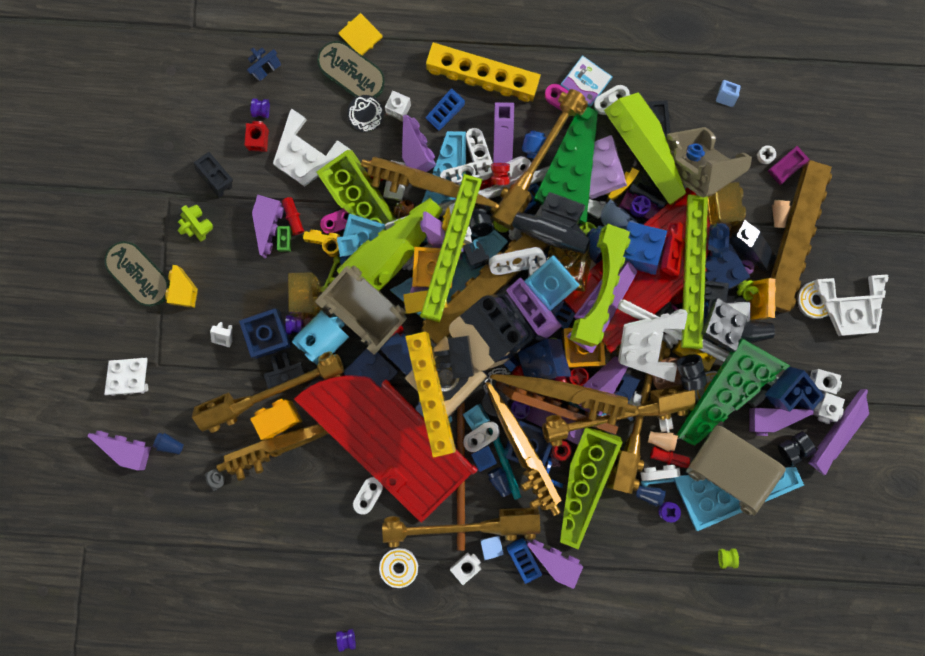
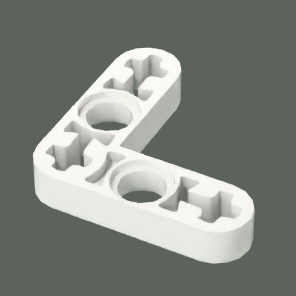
M472 128L466 133V143L473 163L446 169L440 174L441 178L446 179L449 176L451 182L459 185L461 184L464 171H470L473 177L480 178L482 181L491 178L493 175L491 164L493 162L481 130ZM473 135H475V137L477 138L476 145L474 139L472 138ZM478 150H482L485 153V155L483 157H477L474 153ZM486 167V169H488V172H485L484 170H482V168Z
M534 247L495 255L490 258L488 264L491 272L495 275L528 269V277H530L534 271L546 262V257L541 248ZM536 255H538V256H537V261H538V263H535V261H534ZM516 258L522 259L519 264L512 263Z

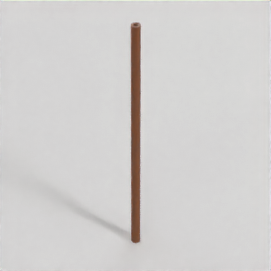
M464 401L457 409V451L465 458ZM465 481L457 488V524H465ZM457 532V550H465V532Z

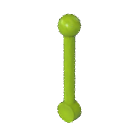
M339 256L333 258L334 263L327 281L321 287L322 293L329 286V278L333 276L337 264L340 263L341 258Z

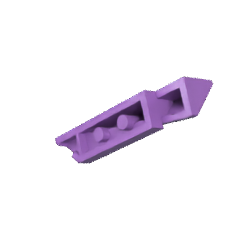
M626 261L619 270L620 280L618 285L614 287V301L608 308L609 318L603 326L602 332L606 330L617 310L620 300L623 299L637 274V270L629 261ZM602 280L575 314L576 320L583 319L594 305ZM573 341L590 353H593L596 346L590 347Z
M859 390L844 410L842 417L833 425L818 445L817 452L808 462L823 475H826L833 460L838 457L869 415L866 397L868 390Z

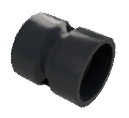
M475 203L469 223L472 236L484 237L493 232L494 226L489 206Z
M689 354L677 360V368L681 375L680 380L683 389L694 391L706 386L707 379L703 370L704 366L701 356Z
M497 391L506 405H508L507 397L504 393ZM488 392L482 399V407L489 415L496 416L497 412Z
M803 431L792 436L791 441L785 440L777 446L781 456L791 467L800 463L802 457L808 458L816 453L812 440Z

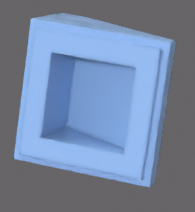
M723 80L716 102L733 107L738 99L741 86Z
M499 535L480 539L485 560L503 555Z

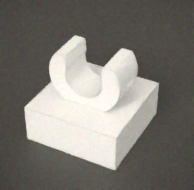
M221 322L217 326H212L210 331L211 342L230 347L232 343V325H229L228 329H224Z

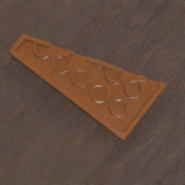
M500 381L496 382L495 387L512 400L575 421L588 419L589 412L579 411V408L572 405H563L562 402L555 400L553 397L542 396ZM608 423L592 426L616 434L618 426Z

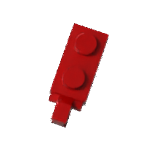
M680 222L671 223L669 226L660 268L672 277L678 276L680 273L685 240L682 237L684 225Z

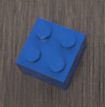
M628 222L626 230L630 231L628 237L630 238V244L623 255L625 262L629 261L636 270L656 275L667 231Z

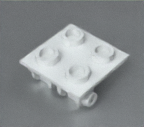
M147 358L109 361L105 395L144 394L145 391H148V384H145Z

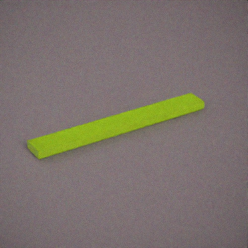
M463 174L420 317L440 323L482 183L480 178Z
M699 195L687 196L683 310H686L688 314L685 329H682L681 348L692 349L703 348V335L701 332L704 321L708 197L702 198Z

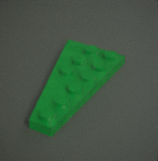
M587 107L582 115L576 114L533 200L543 205L548 193L551 192L585 205V210L579 223L583 225L587 222L598 111Z
M741 338L737 351L729 353L680 428L677 436L695 446L711 433L718 423L724 422L731 412L735 409L737 411L760 392L761 387L769 381L772 382L779 372L783 369L786 370L790 365Z

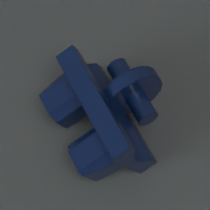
M263 47L258 51L254 48L250 49L253 55L248 60L251 63L256 59L258 61L249 67L247 71L250 75L253 74L257 80L261 81L267 76L262 68L266 63H268L273 71L281 66L276 56L278 53L274 49L263 58H261V55L266 52Z
M723 223L710 224L708 236V250H711L710 256L722 258L723 252H728L729 227Z

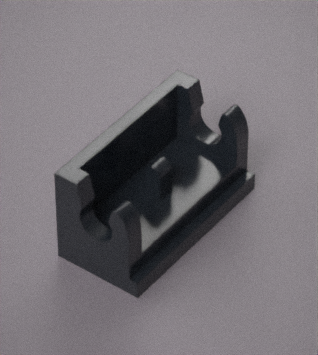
M210 152L194 162L196 172L219 198L224 195L223 191L226 188L229 190L232 188L233 179Z
M479 242L476 243L478 248L473 250V252L469 244L463 245V255L470 271L489 263V256L485 254Z

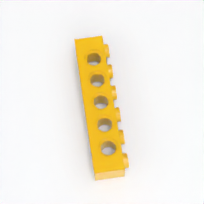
M432 43L426 62V68L431 74H442L455 81L459 79L471 86L476 84L482 86L487 91L496 90L504 96H516L524 102H533L541 76L534 72L437 43ZM444 61H450L452 64L449 66H444L442 63ZM462 66L470 68L468 71L460 70ZM480 71H484L487 73V75L485 77H481L478 75V73ZM501 76L505 78V81L498 82L496 78ZM521 82L523 86L518 88L514 86V83Z
M421 332L405 336L433 458L454 453L456 449L429 333Z

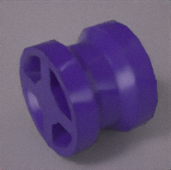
M253 98L251 101V116L255 118L257 116L268 118L270 111L269 100L259 101Z
M637 196L630 204V212L635 217L645 216L651 208V202L645 196Z
M298 315L297 317L286 316L287 335L294 332L299 333L304 328L303 315Z
M514 401L510 409L515 418L522 419L530 413V405Z
M664 502L658 510L659 516L671 523L676 522L681 515L678 505L672 502Z
M349 629L344 633L342 631L336 633L339 652L348 648L351 650L356 649L353 629Z

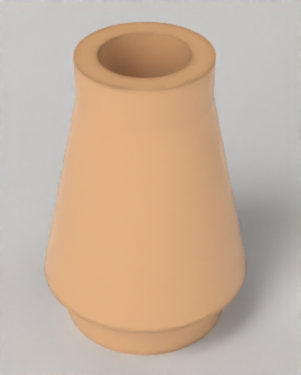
M774 201L772 211L775 228H786V222L791 210L790 201Z
M650 431L648 443H652L667 451H675L678 436L673 435V433Z

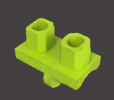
M186 205L181 208L183 211L181 217L183 219L178 221L181 225L178 232L181 235L187 233L189 237L195 234L200 242L205 240L206 234L213 229V225L208 219L200 223L198 222L197 218L202 216V211L198 205L190 208Z

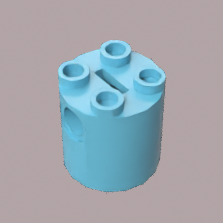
M321 310L294 337L292 342L306 353L305 355L308 359L318 366V358L321 354L328 351L334 353L349 336L341 329L345 323L338 316L333 314L329 318Z

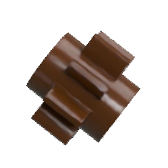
M402 200L400 204L396 203L393 215L397 216V219L408 216L409 212L414 209V203L409 200Z

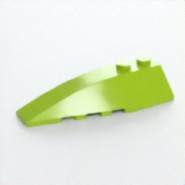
M639 92L619 98L604 109L606 115L668 203L671 205L684 196L686 191L662 126Z
M346 150L316 171L337 204L349 214L382 224L397 220L377 187L371 186L372 179L364 167H361L360 161L352 150Z
M431 198L427 199L411 210L407 217L404 219L399 218L395 221V225L386 231L383 229L378 233L379 236L371 241L367 240L337 269V272L340 274L346 266L352 267L354 265L362 272L361 276L380 291L414 254V248L419 247L427 235L425 232H422L420 224L423 220V212H428L438 219L443 209Z
M584 429L570 463L560 538L561 543L579 549L622 445L621 437L603 430Z

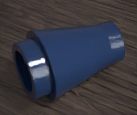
M158 433L153 447L157 448V451L180 455L184 444L166 433Z
M497 467L488 472V480L497 489L501 497L512 493L506 471L502 467Z
M639 486L636 497L657 507V505H663L666 491L661 490V488Z

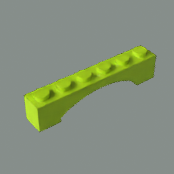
M610 224L605 225L601 229L597 243L603 258L601 288L594 305L583 319L575 320L570 340L590 347L601 343L604 336L602 329L609 318L608 308L612 305L615 297L613 290L620 280L618 275L619 269L622 268L625 262L623 255L630 244V238H628L630 231Z

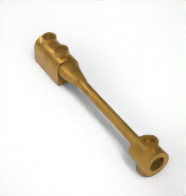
M570 89L568 93H561L558 102L561 103L562 114L527 171L510 188H503L500 197L503 199L498 204L499 208H491L492 219L511 231L514 229L513 220L518 212L524 213L532 200L528 188L533 174L569 116L582 115L587 108L588 101L577 90Z
M664 341L661 342L658 362H661L663 358H668L670 355V348L666 347L667 343ZM648 373L645 375L640 405L648 401L653 375ZM636 416L633 430L623 451L619 450L609 474L607 488L632 494L633 490H638L640 482L639 479H635L637 471L641 472L644 467V461L640 460V431L644 416Z
M331 351L325 352L319 356L317 369L254 396L233 399L228 392L195 406L192 418L201 431L209 429L211 433H214L220 429V424L226 422L227 425L236 423L237 417L259 401L319 376L324 379L343 376V363L337 354L333 355Z
M682 384L650 391V401L637 406L635 414L626 412L624 418L617 416V420L637 415L657 416L661 420H668L671 418V413L675 412L680 416L688 415V409L695 407V390H685L682 388ZM610 414L596 417V420L586 419L569 424L560 415H550L546 417V423L542 424L544 438L552 446H559L562 444V439L568 438L570 431L608 423Z
M538 507L534 510L532 508L499 509L500 518L480 523L406 527L403 522H400L399 517L390 516L385 518L382 524L383 543L388 542L389 547H398L407 535L474 531L505 536V539L509 541L515 540L516 535H524L525 539H535L536 534H540V514Z

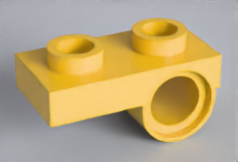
M318 230L304 231L303 239L305 242L322 245L323 250L330 257L340 254L337 237H340L339 234L329 233V235H323ZM336 243L337 248L334 251H328L329 244Z

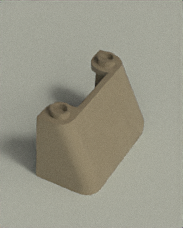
M706 127L667 134L666 140L682 183L702 198L712 196L746 173L750 168L752 157L748 154L739 153L735 159H729L715 150V135ZM689 145H701L705 155L699 161L689 160L686 156V150Z
M346 266L315 302L321 308L324 306L328 309L331 308L329 312L338 316L362 338L361 341L363 343L367 340L369 345L367 349L375 355L407 319L405 316L406 311L399 305L397 307L394 306L361 276L362 272L356 266Z
M715 426L686 470L695 481L707 479L738 499L741 511L753 516L758 513L786 471L782 464L721 426Z

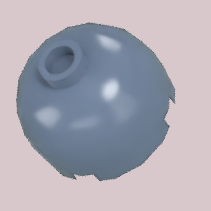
M611 199L601 211L600 217L604 226L610 224L626 230L628 222L637 223L629 213L617 207V203Z

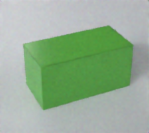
M277 226V250L279 252H291L290 226Z

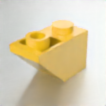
M173 265L168 276L170 286L165 294L167 303L195 308L198 289L181 267Z

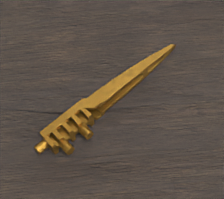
M373 157L371 161L362 159L361 167L368 168L367 174L374 176L371 186L378 188L380 180L384 179L392 182L389 191L397 193L399 184L408 187L409 183L413 187L456 198L459 191V184L385 159ZM478 194L476 204L499 208L497 203Z
M493 374L489 377L538 394L576 404L582 403L583 408L590 409L588 419L596 420L598 411L606 414L609 413L608 424L611 425L616 424L617 416L624 418L626 412L635 414L637 408L635 405L628 404L627 397L575 384L515 375Z
M486 382L494 408L519 459L518 461L521 467L527 469L523 472V475L527 476L528 481L520 485L521 489L525 492L533 488L532 492L537 496L535 500L529 503L531 508L534 510L540 506L542 510L550 509L553 516L558 515L560 510L557 504L561 499L547 471L511 410L489 382Z
M320 424L297 429L225 455L224 462L218 464L217 469L219 472L227 469V472L231 475L236 473L237 480L241 481L245 479L243 469H251L254 465L256 474L262 473L263 467L261 462H269V455L277 457L282 455V453L305 445L329 433Z

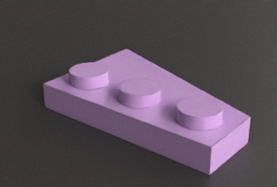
M612 135L595 141L589 193L591 199L627 186Z

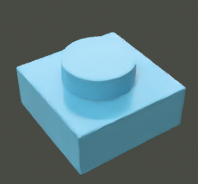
M357 234L337 237L340 257L352 255L359 248Z
M481 404L476 405L463 414L472 431L490 421Z

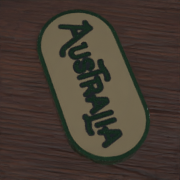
M333 41L324 45L319 51L318 65L321 72L356 98L361 95H370L377 98L381 95L385 85L382 71L353 48L343 42Z
M123 241L112 245L105 255L107 271L136 302L150 307L158 306L166 300V290L170 286L168 278L138 246Z

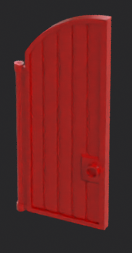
M687 187L684 196L671 205L668 203L643 225L668 232L671 223L680 222L684 225L682 237L685 240L687 196L696 195L695 192ZM707 215V235H706V258H707L708 253H709V250H708V236H709L710 223H709L708 215ZM685 245L678 276L672 277L660 269L664 252L663 247L656 275L637 270V274L622 300H626L655 314L679 294L684 286ZM603 259L577 280L579 286L562 300L575 314L602 280ZM618 308L604 331L602 339L610 353L621 344L624 324L640 321Z
M357 375L336 376L311 385L294 398L303 409L421 523L471 474H475L478 470L457 450L454 453L433 458L424 417L390 385L391 383L388 380L383 381L380 388L369 377Z

